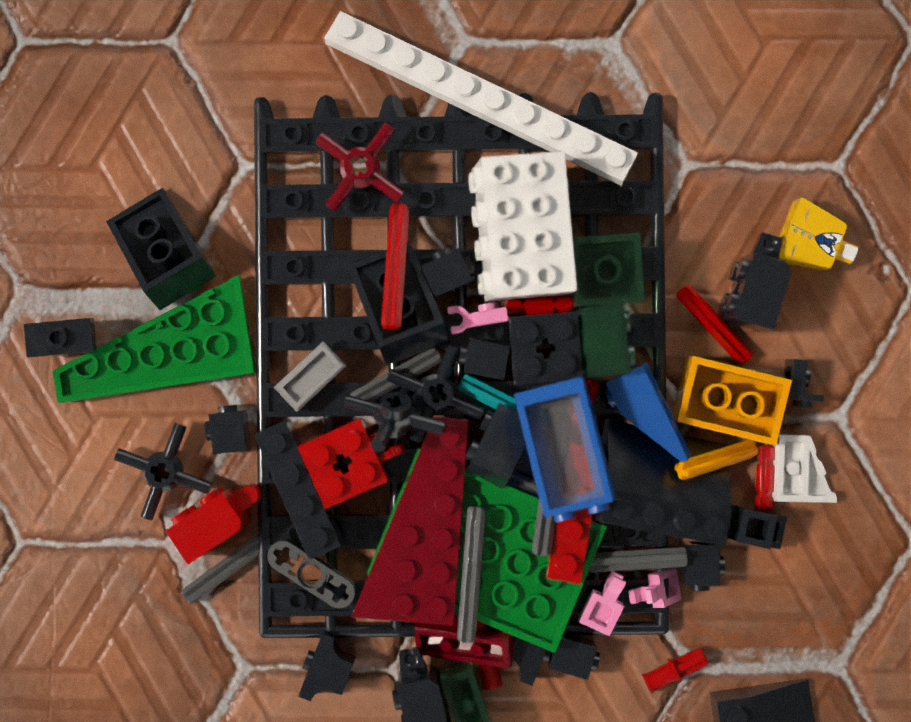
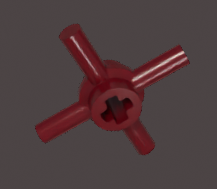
M384 123L367 148L356 147L349 151L324 132L319 135L315 143L340 161V173L343 177L342 182L325 203L327 207L336 212L354 187L366 188L370 185L375 186L396 203L400 201L405 192L380 174L381 166L377 157L394 134L395 129ZM363 160L366 161L367 172L365 174L359 172L358 175H355L353 164L356 161L360 164Z

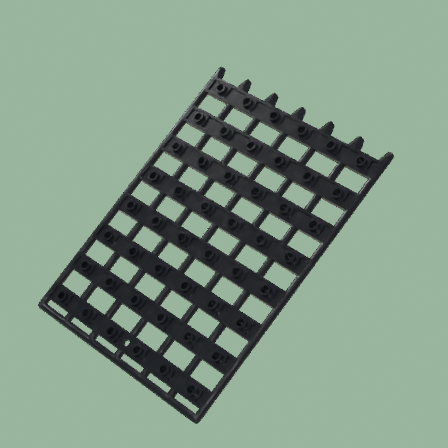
M589 92L582 97L577 115H560L631 150H650L651 181H624L622 186L612 181H598V174L585 169V181H567L570 216H585V248H573L576 282H586V314H578L581 347H587V378L599 383L592 406L600 437V414L620 413L617 407H611L606 397L605 390L608 389L606 383L609 380H600V347H653V376L667 403L663 96L658 92L651 93L648 96L643 114L605 115L599 97L595 93ZM522 93L518 95L534 103L533 98L529 94ZM391 94L384 99L379 117L340 118L335 100L328 95H324L317 101L313 118H274L269 101L264 97H257L254 100L257 432L270 427V417L323 416L324 435L336 429V416H371L344 408L347 395H350L353 391L367 383H336L335 377L298 412L274 388L277 384H270L269 351L314 350L322 342H325L334 353L335 350H380L367 316L335 317V284H354L347 265L386 250H334V219L387 218L388 239L390 206L396 202L375 186L370 185L366 188L354 187L336 212L327 207L325 203L339 184H334L333 156L315 143L322 132L349 151L356 147L367 148L384 123L395 129L394 134L380 153L386 152V179L405 192L397 204L404 203L408 206L409 218L453 217V249L451 251L459 250L462 257L468 254L476 272L470 275L472 283H477V275L482 273L481 261H476L474 249H466V217H472L471 209L475 207L476 195L475 193H470L469 183H466L465 152L518 151L519 155L531 154V151L548 150L477 116H472L471 113L448 103L444 117H406L400 98ZM399 152H452L453 183H400ZM320 153V184L268 185L267 154ZM651 215L652 247H599L598 216ZM268 219H321V251H268ZM415 249L414 252L420 267L433 261L431 255L443 249ZM652 281V313L599 314V282ZM269 285H322V317H269ZM467 285L454 291V306H460L466 311ZM458 313L450 316H441L449 342L436 346L437 349H447L448 345H451L461 350L462 345H469L470 339L510 346L508 321L466 328L463 332L452 334L451 327L461 325L463 322L462 316ZM542 339V345L536 346V348H554L553 345H548L547 339ZM458 356L454 365L455 382H452L456 396L483 407L482 415H486L487 411L494 413V408L458 390L459 384L466 374L464 373V365L458 364ZM402 360L389 364L388 372L391 368L394 369L401 365ZM485 381L513 396L514 394L533 389L532 384L514 386L513 381ZM399 386L390 392H400L402 387ZM437 386L428 391L433 396L432 402L442 399V395L438 394L439 388ZM414 393L411 399V406L414 408L415 413L420 415L422 409L417 405ZM382 397L376 399L373 402L380 403ZM570 398L557 400V408L543 409L541 406V410L548 414H569L567 407H572L573 400ZM451 408L442 414H438L455 415V419L468 420L467 415ZM467 435V448H466V450L468 451L470 447H469L468 435ZM402 437L389 439V448L402 444ZM257 443V485L262 487L263 494L258 501L259 635L262 638H320L324 631L335 635V638L416 637L415 624H404L402 621H391V624H338V616H352L366 580H352L356 587V594L353 601L344 608L332 607L294 581H272L271 565L267 558L270 547L281 539L292 540L301 547L303 545L290 515H271V483H275ZM525 444L514 471L535 479ZM565 446L561 480H563L568 446ZM384 448V450H383L382 452H378V453H379V454H380V453H383V452L387 451L388 448ZM405 448L406 451L383 461L390 478L388 480L390 482V514L337 515V504L330 507L344 542L340 547L324 553V562L338 570L337 549H377L418 448ZM339 454V461L336 462L338 468L349 471L348 466L352 463V459L350 456L344 458L343 454ZM599 522L606 525L607 528L597 552H602V547L655 546V548H668V535ZM668 568L655 569L656 572L668 570ZM589 572V578H586L572 613H581L592 589L602 593L607 579L602 578V572ZM328 573L327 579L319 589L324 592L326 586H329L335 591L333 596L335 599L339 600L342 596L348 598L349 595L345 592L347 586L341 584L339 587H336L329 583L333 576ZM648 577L623 578L626 584L617 598L618 601L624 604L622 613H656V621L617 622L611 635L666 634L669 631V606L653 608V604H647V601L630 604L628 590L648 586ZM668 577L664 579L666 597H669ZM455 611L454 615H457V619H459V613ZM272 616H325V625H272ZM568 622L563 633L565 636L605 635L579 622ZM421 634L422 637H437Z

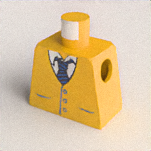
M799 198L792 202L779 236L782 238L779 260L791 265L824 271L832 267L835 259L851 264L857 255L858 246L842 240L847 229L845 222L810 201Z

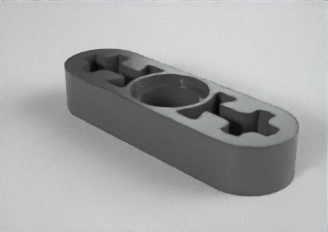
M289 539L278 540L270 547L267 555L269 564L290 580L332 607L344 608L353 601L356 594L355 584L349 577L318 557L309 560L305 549ZM285 547L289 548V556L295 561L299 559L300 555L305 558L298 566L296 573L290 570L295 564L289 560H285L283 563L277 561L279 554L275 552L276 548L278 550H283ZM308 564L317 565L322 573L321 579L314 583L306 581L303 577V568ZM328 573L333 576L329 583L336 587H339L341 584L347 586L345 592L349 595L348 598L342 596L339 600L333 597L335 591L329 586H326L324 592L319 589L327 579Z

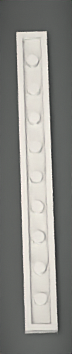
M339 12L325 36V43L543 149L550 152L565 151L566 160L622 186L637 157V152L344 12Z

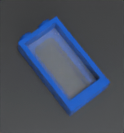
M579 377L514 394L544 518L554 516L555 522L576 518L574 511L588 508L589 514L609 510L608 502L616 501V496L586 379Z

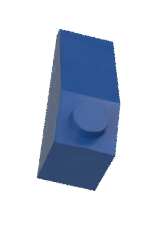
M647 363L616 376L606 383L608 389L605 390V394L612 408L617 407L622 416L679 461L688 460L691 453Z

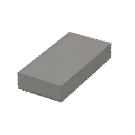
M322 342L274 388L298 412L334 379L346 365L325 342Z

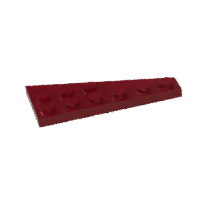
M434 417L436 420L446 422L443 435L427 433L351 617L454 625L469 420Z

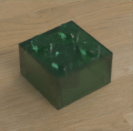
M640 233L572 238L577 291L571 293L572 309L631 305L645 302Z
M623 303L584 307L576 310L575 312L578 311L583 377L591 378L631 373L630 366H635L634 346L628 345L626 332L632 330L630 311H624Z

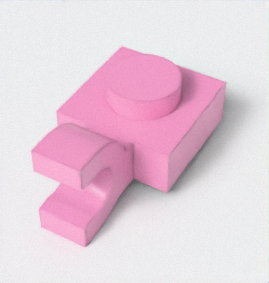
M498 302L478 305L479 312L468 314L460 306L447 307L448 314L458 313L463 318L461 325L451 327L452 334L463 332L466 328L508 321L506 307L499 308Z
M668 568L666 571H655L648 574V586L628 590L630 604L647 601V604H653V608H665L682 600L676 568ZM669 577V597H666L664 579Z
M616 571L609 572L602 593L592 589L578 617L579 623L605 635H611L624 609L623 602L617 600L626 584L622 574Z

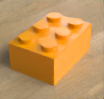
M686 356L672 415L676 422L776 446L792 380L696 356Z

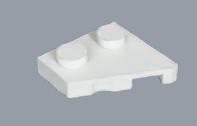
M779 434L776 446L773 445L775 447V460H773V465H775L774 492L771 495L773 501L837 503L836 494L831 492L824 475L827 473L824 466L816 456V448L811 436Z

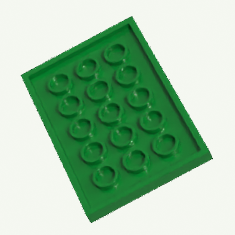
M421 448L417 449V452L412 461L408 474L405 478V481L396 500L392 513L389 517L385 530L382 534L376 552L366 573L368 575L373 566L375 558L378 554L380 546L383 542L385 534L388 530L390 522L393 518V515L395 513V510L400 501V498L405 489V486L410 477V474L415 465ZM465 468L455 611L459 613L467 509L469 506H481L485 508L486 514L477 621L555 653L607 526L591 520L580 584L547 579L546 572L549 556L535 555L532 552L539 498L509 485H505L503 489L467 472V468Z

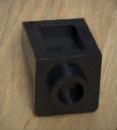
M785 359L784 378L792 380L788 399H793L792 406L813 408V401L823 402L824 395L805 394V387H809L811 381V370L807 367V360Z

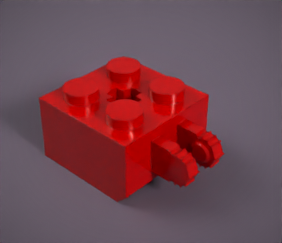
M359 418L301 444L297 448L322 504L327 509L388 482L390 478L383 461L406 451L403 444L392 446L380 454L375 452L371 448V443L377 432L370 435L363 418ZM339 454H343L344 458L350 456L352 459V463L348 466L349 471L338 468L336 462L339 461Z
M251 483L238 491L234 487L225 491L221 486L199 500L202 505L200 508L197 509L194 504L170 519L174 525L165 530V532L187 565L250 523L252 513L248 508L261 499L263 495L262 487L256 485V483Z

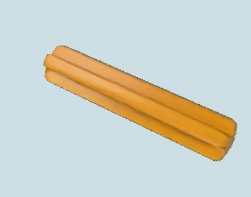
M745 440L688 458V460L683 462L680 461L675 465V471L678 473V478L687 480L752 459L758 455L759 449L756 447L755 441Z

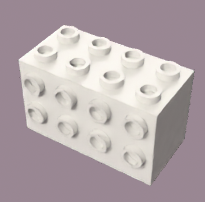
M565 151L481 157L475 167H473L472 173H469L468 176L470 193H475L476 203L475 207L471 209L473 227H478L479 238L474 242L476 261H481L482 273L477 275L479 295H484L485 302L553 297L576 292Z

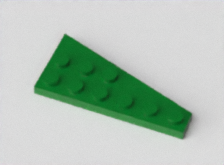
M237 275L229 279L228 282L163 313L121 337L119 336L109 341L107 344L99 347L96 352H88L53 370L57 403L256 373L241 275Z

